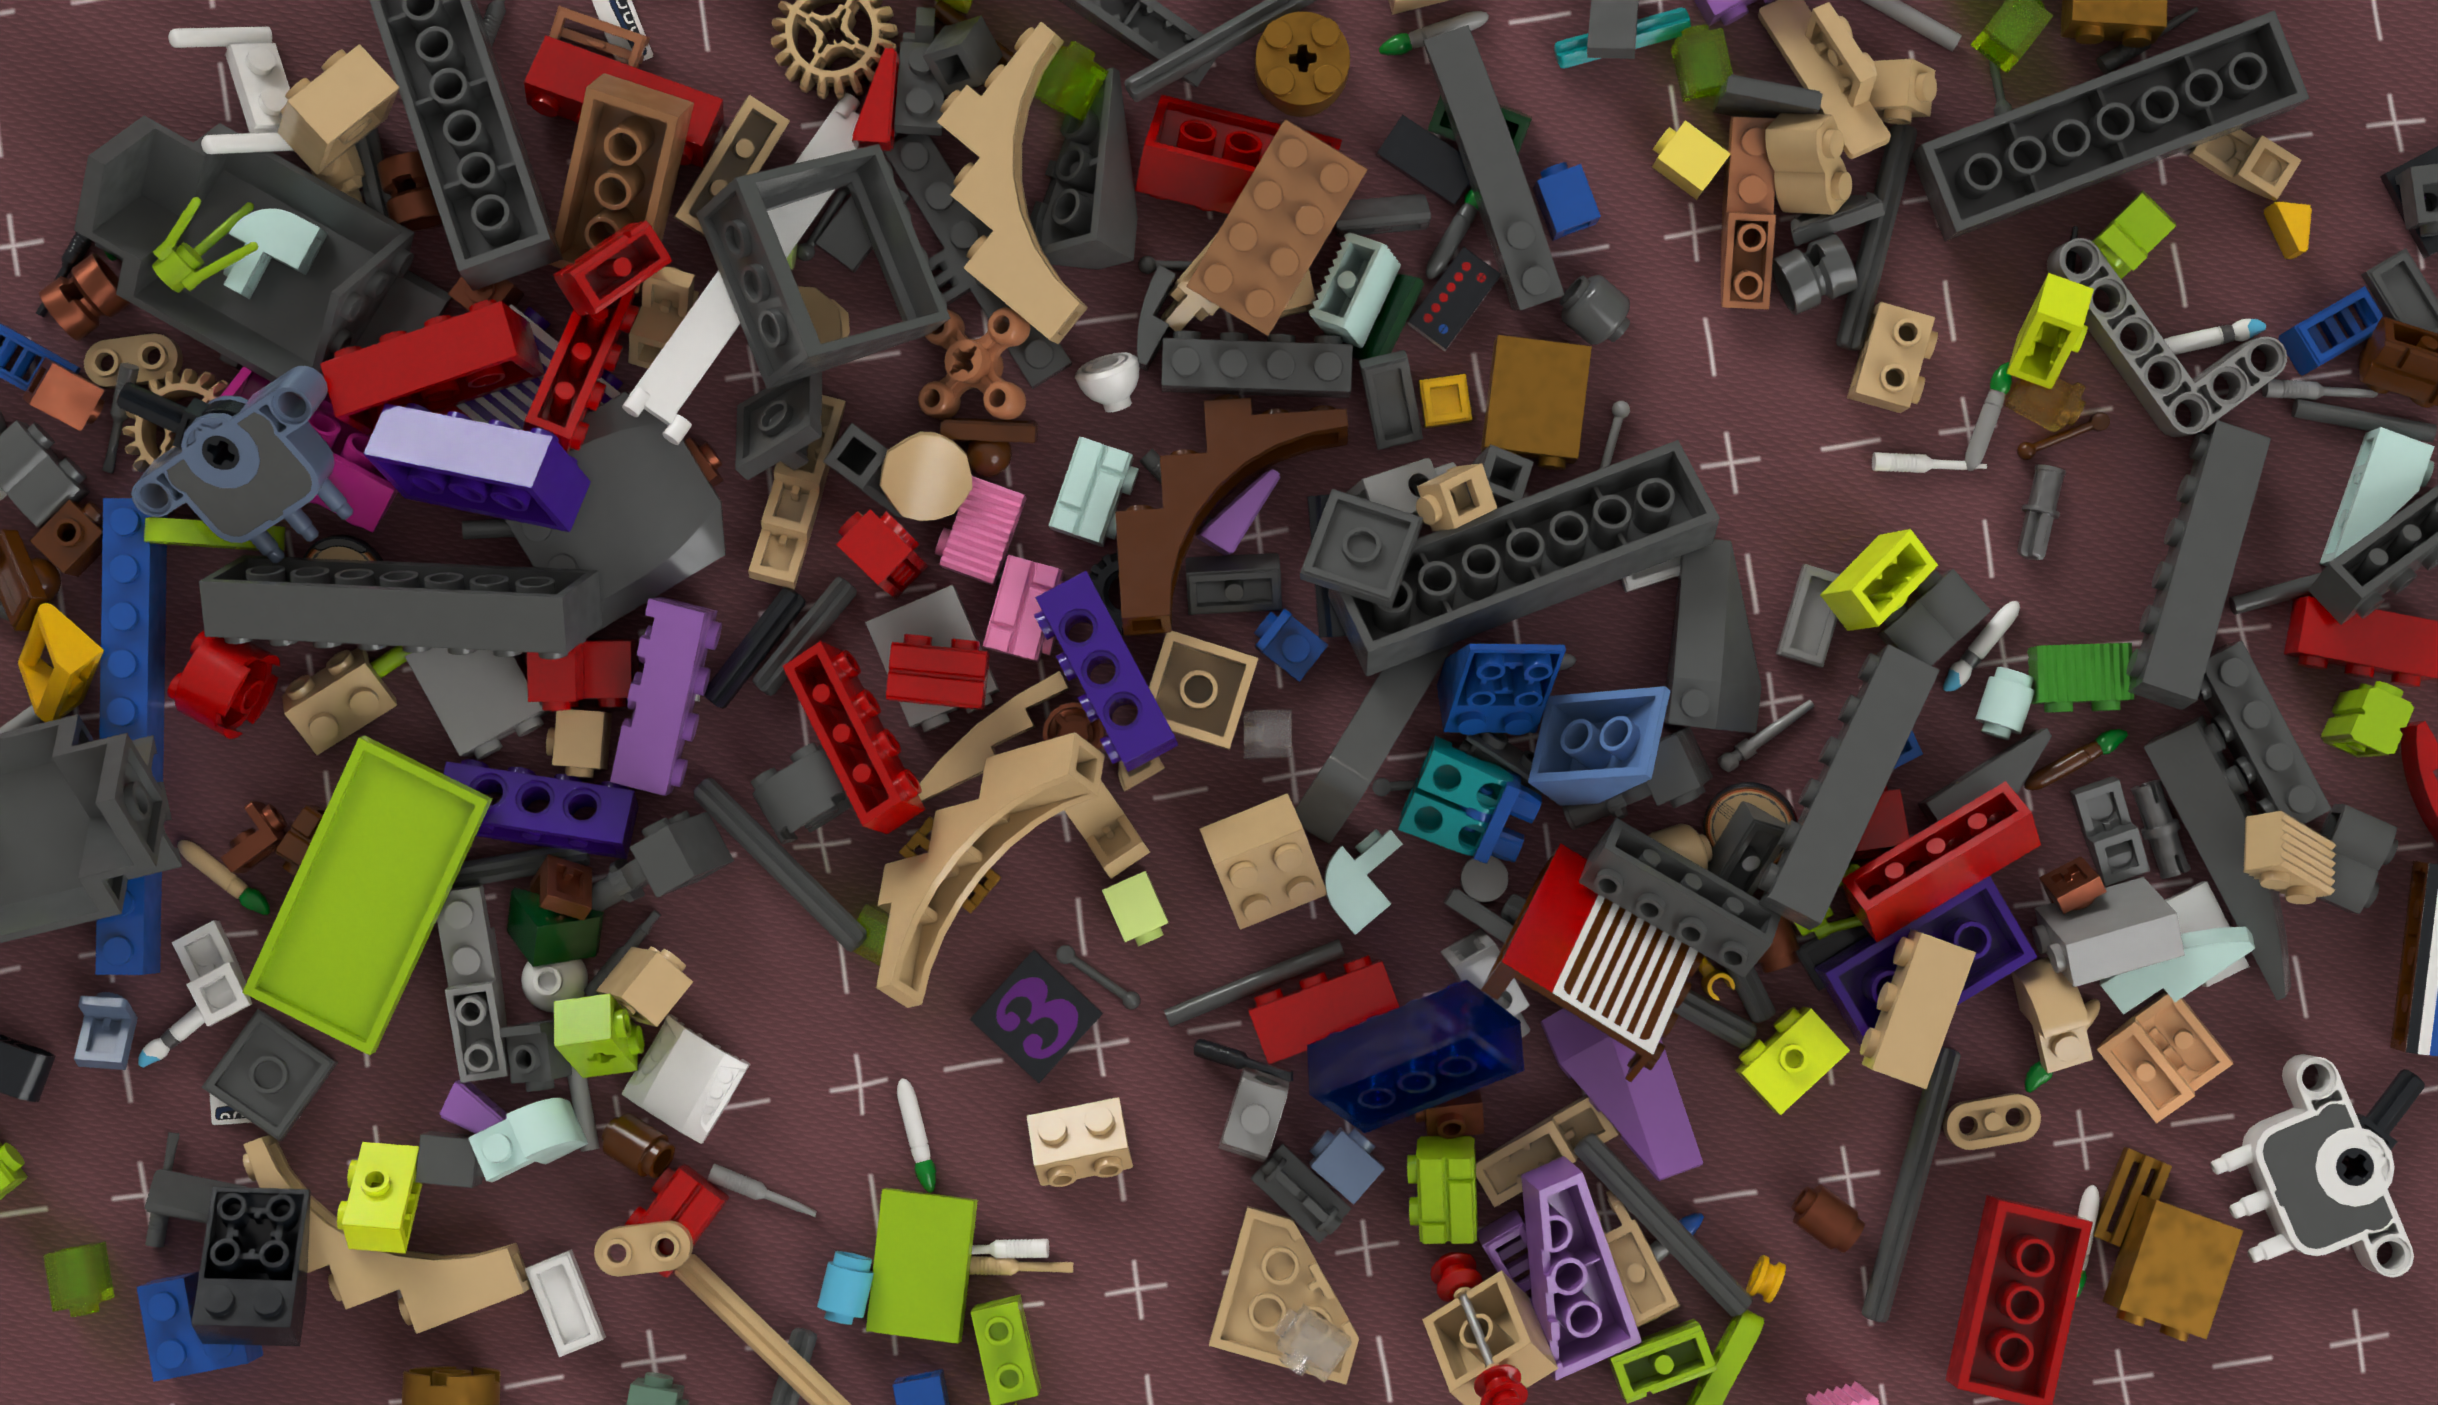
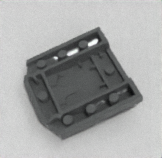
M623 392L598 407L597 411H591L586 414L583 422L590 424L582 447L580 451L572 448L569 451L568 455L578 461V467L591 481L571 531L566 532L505 519L534 568L599 570L603 626L594 633L648 602L649 598L658 596L726 555L722 501L715 489L708 481L685 440L682 439L679 445H675L663 437L662 434L668 425L645 409L636 418L622 408V405L630 395L628 392Z

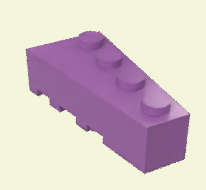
M666 597L648 599L645 615L654 617L653 626L649 625L645 634L640 637L636 656H639V662L644 663L643 673L636 672L630 684L627 708L632 709L633 714L631 719L625 718L622 723L610 782L663 796L671 794L674 786H682L688 765V760L681 759L685 740L693 741L699 722V714L692 713L696 694L704 696L711 672L710 668L704 667L708 649H716L722 629V623L715 621L717 610Z
M1565 1156L1521 1174L1532 1302L1534 1311L1558 1366L1557 1370L1550 1373L1555 1381L1642 1343L1584 1174Z

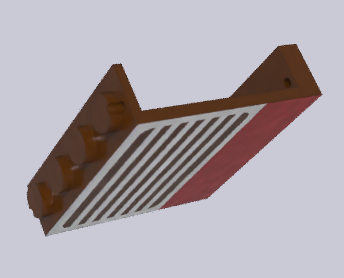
M1560 843L1539 872L1481 991L1498 1000L1514 978L1636 1052L1627 1064L1630 1068L1625 1077L1626 1080L1632 1082L1643 1067L1652 1070L1661 1057L1665 1045L1659 1042L1660 1038L1665 1039L1675 1025L1679 1014L1675 1013L1673 1008H1678L1686 998L1692 986L1691 983L1686 981V978H1691L1705 955L1580 884L1579 879L1587 859Z

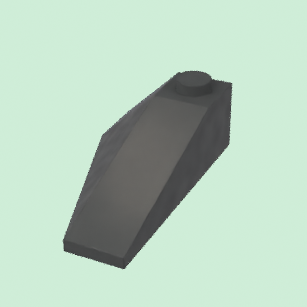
M1113 67L1078 78L1060 129L1065 139L1058 160H1050L1045 173L1046 176L1051 178L1043 202L1036 201L1031 213L1030 221L1042 251L1051 265L1100 270L1134 261L1138 215L1120 72Z
M1714 539L1713 544L1681 556L1666 687L1671 691L1664 723L1756 733L1762 686L1732 542Z

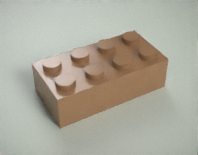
M603 73L586 87L555 230V236L563 259L549 265L564 268L568 264L575 263L578 257L629 223L647 221L662 242L694 102ZM643 282L637 286L635 293H639L642 290Z
M1285 119L1186 287L1269 336L1368 168Z

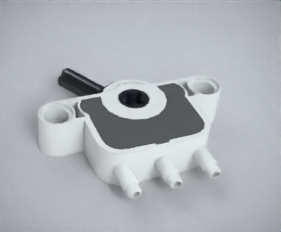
M2295 1055L2286 1062L2282 1072L2283 1083L2293 1108L2264 1119L2250 1127L2244 1136L2242 1147L2222 1154L2220 1158L2213 1160L2210 1164L2213 1172L2217 1175L2226 1171L2231 1172L2247 1165L2258 1192L2243 1197L2239 1202L2230 1205L2229 1211L2233 1218L2238 1219L2245 1215L2250 1216L2266 1210L2277 1235L2260 1242L2258 1246L2250 1248L2247 1252L2253 1263H2257L2262 1260L2272 1259L2291 1250L2307 1255L2320 1256L2352 1245L2357 1259L2366 1269L2392 1278L2402 1276L2412 1266L2414 1254L2388 1191L2395 1168L2391 1150L2398 1142L2389 1134L2425 1088V1083L2411 1071L2401 1070L2369 1113L2364 1116L2355 1113L2339 1072L2332 1062L2317 1056ZM2313 1064L2318 1070L2319 1077L2315 1086L2307 1089L2303 1084L2302 1075L2306 1067ZM2345 1156L2350 1157L2348 1162L2353 1167L2350 1173H2346L2347 1168L2342 1163ZM2389 1241L2392 1246V1257L2387 1263L2380 1265L2377 1260V1250L2380 1245Z

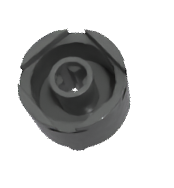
M815 742L802 747L790 756L793 764L778 772L775 768H771L750 782L755 789L752 795L781 844H787L798 839L794 831L802 826H805L811 833L852 807L822 744L816 746Z

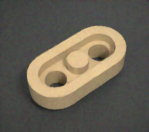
M151 333L102 340L92 345L85 355L84 368L87 376L94 383L105 388L115 389L120 364H134L139 367L136 385L139 386L148 384V380L151 379L165 382V373L168 371L178 374L183 364V354L179 345L174 340L162 334ZM153 349H159L161 354L160 360L156 364L150 365L148 362L149 352ZM112 355L114 359L113 367L108 371H103L101 367L102 359Z
M2008 1093L1954 1104L1944 1116L1943 1130L1947 1139L1953 1145L1965 1150H1977L2030 1139L2040 1127L2041 1114L2037 1104L2031 1098L2017 1093ZM2012 1108H2016L2020 1112V1120L2015 1125H2009L2006 1121V1113ZM1970 1116L1974 1121V1127L1971 1132L1963 1134L1960 1131L1959 1123L1962 1118Z
M676 1221L618 1226L600 1236L595 1245L594 1255L600 1269L611 1276L619 1277L670 1271L680 1267L688 1260L693 1249V1239L689 1230ZM668 1238L673 1242L674 1252L671 1255H664L659 1251L658 1243L660 1239ZM613 1244H620L626 1249V1257L623 1261H617L611 1256L610 1250Z

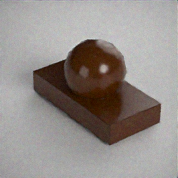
M952 417L945 418L941 422L940 434L949 439L969 440L965 453L967 454L970 468L979 475L990 477L1002 473L1010 464L1012 451L1009 442L1035 443L1037 441L1038 423L1036 421Z
M2 529L0 532V600L13 629L16 631H30L38 607L43 603L49 602L58 594L61 586V576L59 570L50 561L41 558L30 559L18 530Z

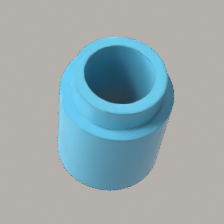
M835 1251L833 1261L827 1263L817 1305L818 1308L826 1311L825 1319L836 1323L852 1325L854 1317H864L874 1272L870 1270L871 1258L849 1252Z

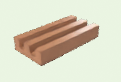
M558 6L549 35L558 40L562 36L629 60L628 65L639 68V65L642 64L645 56L643 52L650 40L648 36ZM566 18L634 42L633 49L631 51L565 28Z

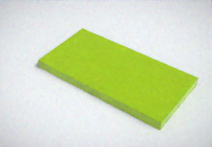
M365 735L359 737L242 993L368 1055L375 1053L493 798Z

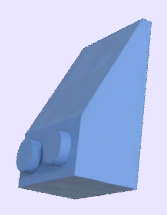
M1666 686L1549 696L1544 709L1528 783L1558 805L1565 806L1599 804L1652 779L1671 690Z

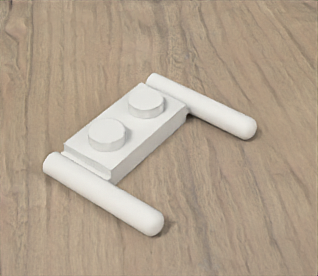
M270 27L175 28L169 32V43L175 48L226 47L227 49L225 56L250 133L206 135L201 142L205 153L228 154L294 151L277 133L282 119L280 111L287 103L288 99L285 95L290 90L276 43H272Z

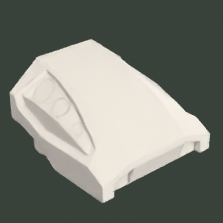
M669 1014L665 1018L664 1024L652 1045L638 1065V1071L633 1073L622 1095L674 1129L703 1144L729 1103L750 1063L744 1059L739 1060L737 1056L724 1052L720 1049L721 1046L711 1044L702 1038L703 1035L700 1033L695 1034L691 1029L684 1027V1023L678 1022V1018Z

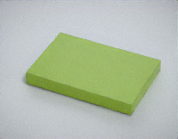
M892 1188L882 1189L873 1264L874 1275L870 1290L866 1325L867 1332L956 1344L962 1342L977 1199Z

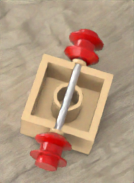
M1450 1252L1443 1255L1433 1265L1430 1276L1432 1281L1437 1284L1436 1290L1439 1298L1449 1303L1422 1320L1450 1393L1463 1405H1523L1528 1398L1527 1388L1558 1369L1529 1296L1502 1270L1483 1281L1481 1274L1476 1271V1261L1470 1254Z

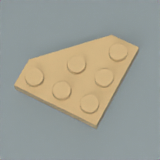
M1247 1206L1209 1346L1346 1385L1359 1341L1357 1332L1293 1218Z

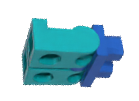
M1435 735L1419 770L1418 778L1416 777L1400 813L1398 830L1453 851L1474 856L1475 860L1485 864L1488 863L1490 856L1515 862L1524 842V834L1504 827L1509 815L1532 824L1541 807L1542 796L1530 788L1521 785V775L1509 769L1506 771L1496 764L1477 759L1452 747L1451 742Z

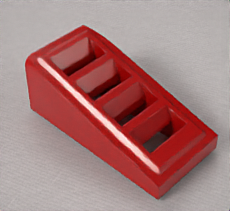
M885 48L879 60L853 132L852 143L856 149L880 144L882 151L891 152V149H894L895 111L900 61L898 53L894 48Z

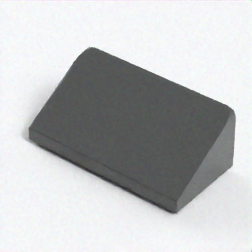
M1424 194L1349 200L1335 224V236H1338V238L1344 237L1349 232L1361 236L1426 230L1431 221V212L1427 198Z
M1279 554L1189 557L1186 559L1188 615L1282 610Z
M1742 801L1712 849L1713 856L1712 860L1708 862V871L1753 896L1768 865L1771 862L1774 863L1782 850V847L1778 846L1787 824L1755 805Z
M158 1169L154 1173L144 1209L147 1210L146 1212L207 1224L212 1187H248Z

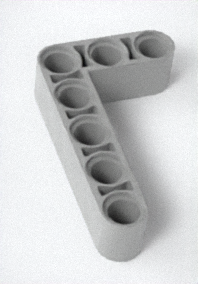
M2075 238L2056 247L2049 254L2047 260L2048 273L2093 288V294L2096 289H2101L2108 295L2110 300L2109 308L2106 312H2102L2095 307L2092 294L2084 325L2088 326L2089 332L2152 420L2165 435L2184 437L2203 431L2277 377L2286 366L2287 352L2284 345L2272 337H2259L2238 345L2192 379L2102 252L2092 241L2084 238ZM2070 250L2076 252L2081 257L2082 269L2079 274L2071 272L2066 266L2065 257ZM2124 327L2131 328L2137 337V344L2132 351L2126 349L2120 340V334ZM2255 348L2260 349L2266 357V366L2262 372L2257 370L2251 362V354ZM2152 365L2158 366L2164 374V382L2160 389L2155 388L2148 380V371ZM2218 375L2223 377L2229 386V392L2225 399L2219 398L2213 389V382ZM2179 403L2185 404L2191 412V421L2187 427L2182 426L2175 417V410Z

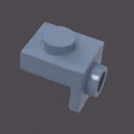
M101 992L96 996H80L78 1006L84 1018L74 1056L78 1067L126 1070L138 1019L128 1000L110 992Z

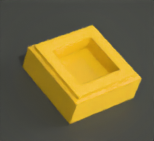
M1466 374L1419 380L1425 428L1472 421Z

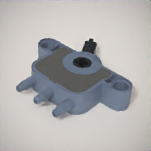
M297 366L254 393L249 400L240 396L223 395L210 400L209 403H205L194 398L188 407H184L134 383L127 382L122 387L117 398L119 408L176 433L173 442L175 447L155 459L133 486L131 496L135 506L146 515L162 517L186 502L218 537L231 543H243L250 540L264 556H267L275 564L285 557V553L278 547V543L268 533L267 529L285 519L306 541H313L318 537L319 531L312 525L311 519L303 512L301 507L309 503L316 495L322 499L332 512H336L341 519L346 520L353 514V509L347 503V499L329 480L335 465L333 452L325 440L308 422L327 395V382L323 375L309 366ZM294 393L299 394L303 399L298 398Z

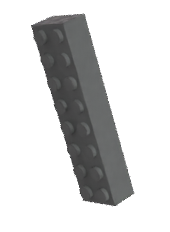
M369 0L396 83L400 87L399 92L458 271L472 291L562 260L563 257L477 1Z
M2274 10L1923 143L1912 153V160L1943 239L1946 242L2291 111L2308 100L2309 95Z
M1679 440L1499 507L1456 529L1439 530L1418 538L1392 609L1332 589L1328 591V598L1367 677L1711 545L1715 538L1720 517Z
M243 555L199 581L205 637H224V641L228 644H242L254 639H266L272 646H287L298 641L313 642V646L316 648H333L340 646L342 643L357 644L358 649L367 651L379 650L390 645L402 646L403 651L409 653L424 652L432 648H448V653L453 655L471 654L477 650H493V655L498 657H512L520 655L522 652L539 653V657L542 659H559L566 657L572 649L585 642L586 638L603 626L599 570L284 557L275 564L267 556Z

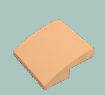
M2166 991L2142 1008L2097 1046L2098 1052L2156 1124L2194 1098L2196 1090L2233 1065L2232 1058L2186 1001L2181 998L2174 1002Z

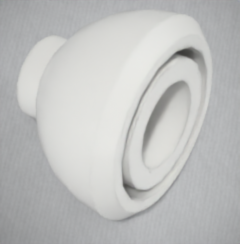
M1127 352L1098 357L1082 365L1075 374V379L1086 396L1093 401L1103 404L1105 412L1123 410L1132 404L1130 395L1138 383L1140 369L1138 357Z
M581 959L532 967L529 961H527L521 977L522 989L526 998L535 1007L554 1013V1001L584 996V989L588 985L587 969Z

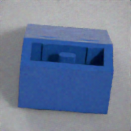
M1468 644L1445 658L1437 683L1443 732L1462 733L1465 735L1479 733L1523 735L1526 733H1536L1566 652L1565 645Z

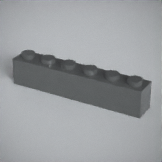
M2219 420L2215 421L2204 432H2198L2195 435L2189 450V458L2194 460L2190 475L2186 474L2182 479L2176 496V500L2182 503L2178 518L2174 517L2171 520L2164 538V544L2169 546L2166 560L2158 564L2152 579V588L2157 589L2153 605L2149 604L2146 607L2140 621L2139 631L2144 633L2140 649L2136 648L2127 666L2126 674L2132 677L2128 689L2129 693L2179 710L2185 709L2198 700L2271 438Z
M1889 644L1876 655L1870 653L1867 656L1857 677L1864 681L1857 697L1850 694L1838 716V720L1844 722L1837 738L1829 737L1820 753L1818 762L1824 764V767L1817 780L1810 778L1799 798L1798 803L1805 807L1798 822L1791 820L1780 838L1778 846L1784 848L1777 865L1771 862L1760 880L1758 888L1763 890L1764 893L1759 905L1808 930H1812L1822 923L1937 678L1939 669Z

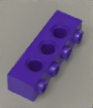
M1087 571L1035 597L1042 611L1034 614V617L1047 640L1056 636L1064 652L1056 655V658L1068 681L1078 677L1086 693L1077 698L1091 723L1097 719H1100L1108 735L1101 738L1100 741L1112 764L1122 760L1126 770L1129 772L1177 747L1178 742ZM1085 622L1093 626V633L1088 640L1077 643L1069 639V632L1075 624ZM1107 663L1115 667V675L1108 683L1096 684L1091 681V672L1097 665ZM1122 705H1132L1138 709L1136 719L1127 726H1119L1112 721L1114 711Z
M471 759L462 760L461 764L446 761L444 775L485 795L493 792L502 794L499 802L489 806L476 836L550 848L572 849L582 853L627 859L639 808L634 790H629L627 786L610 781H604L601 785L582 783L580 778L567 776V774H556L554 778L537 776L533 771L523 767H509L507 771L492 769L483 762ZM536 800H546L549 802L548 807L542 812L531 813L527 811L528 806ZM592 807L596 809L595 814L587 820L573 818L576 811L580 808Z

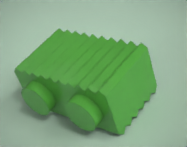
M2132 643L2041 645L2028 648L2029 676L2034 678L2031 689L2035 690L2031 704H2044V713L2073 712V703L2091 702V711L2121 710L2120 701L2134 700V694L2128 692L2132 677L2126 674L2132 655Z

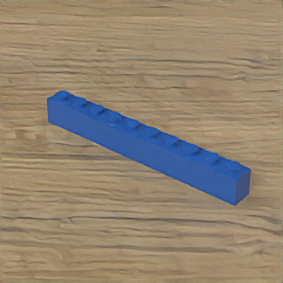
M103 498L101 648L104 649L100 663L99 739L128 733L131 740L154 735L158 754L153 756L151 769L156 782H163L167 544L144 542L145 518L151 516L141 512L133 503L132 498ZM167 515L157 518H167ZM162 872L128 880L122 914L96 920L95 975H146L160 973Z

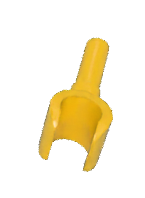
M1704 956L1699 966V971L1703 976L1701 986L1707 995L1719 1001L1720 999L1712 990L1713 982L1718 978H1723L1726 985L1733 991L1735 983L1727 973L1715 969Z

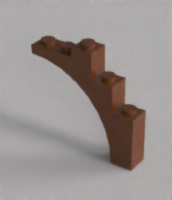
M1227 394L1218 396L1214 400L1204 401L1207 453H1197L1194 450L1182 449L1174 451L1170 455L1160 456L1163 508L1154 509L1148 505H1134L1127 508L1126 511H1115L1121 616L1124 636L1170 633L1172 631L1173 595L1181 564L1196 533L1215 508L1246 480L1278 462L1313 450L1347 445V409H1336L1332 406L1321 405L1313 407L1309 411L1288 412L1285 409L1276 408L1266 410L1262 414L1252 415L1251 398H1240L1237 395Z

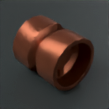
M419 151L394 155L377 164L382 191L391 195V199L386 203L390 219L413 232L443 225Z
M95 253L72 268V277L70 279L60 276L39 292L42 302L52 317L76 341L81 340L100 326V316L104 315L111 318L131 304L129 301L116 295L119 278L106 262Z
M1072 702L1060 705L1046 719L1043 728L1044 741L1075 732L1099 751L1103 750L1104 747L1100 739L1106 736L1105 728L1100 719L1091 723L1080 703Z

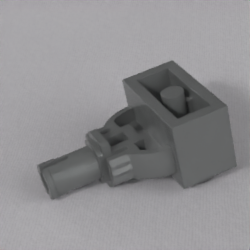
M1687 726L1660 739L1652 779L1599 804L1562 806L1568 824L1573 830L1609 815L1620 820L1628 816L1627 805L1651 795L1657 806L1670 801L1674 809L1698 798L1700 794L1706 792L1703 785L1713 778V775L1691 727Z
M684 811L670 819H667V817L644 828L641 832L645 838L629 847L635 859L629 863L623 858L614 861L609 866V874L592 885V909L602 912L621 900L629 903L645 896L642 888L648 884L658 898L697 883L734 862L709 813L704 812L690 817L688 811Z

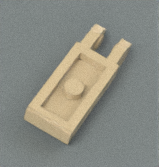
M1611 1191L1606 1192L1608 1203L1613 1212L1617 1214L1622 1226L1606 1233L1598 1211L1597 1214L1636 1326L1639 1328L1680 1307V1304L1637 1220H1633L1627 1207Z

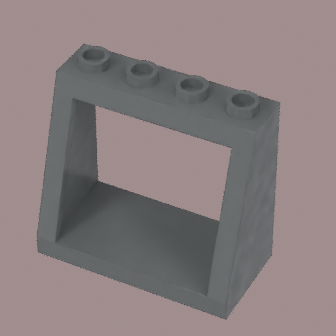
M880 144L736 177L696 213L767 389L781 386L927 336L950 319L945 297L937 287L929 267L928 255L920 245L911 223L910 211L902 201L894 181L892 167L885 159ZM847 185L903 322L821 344L767 211Z

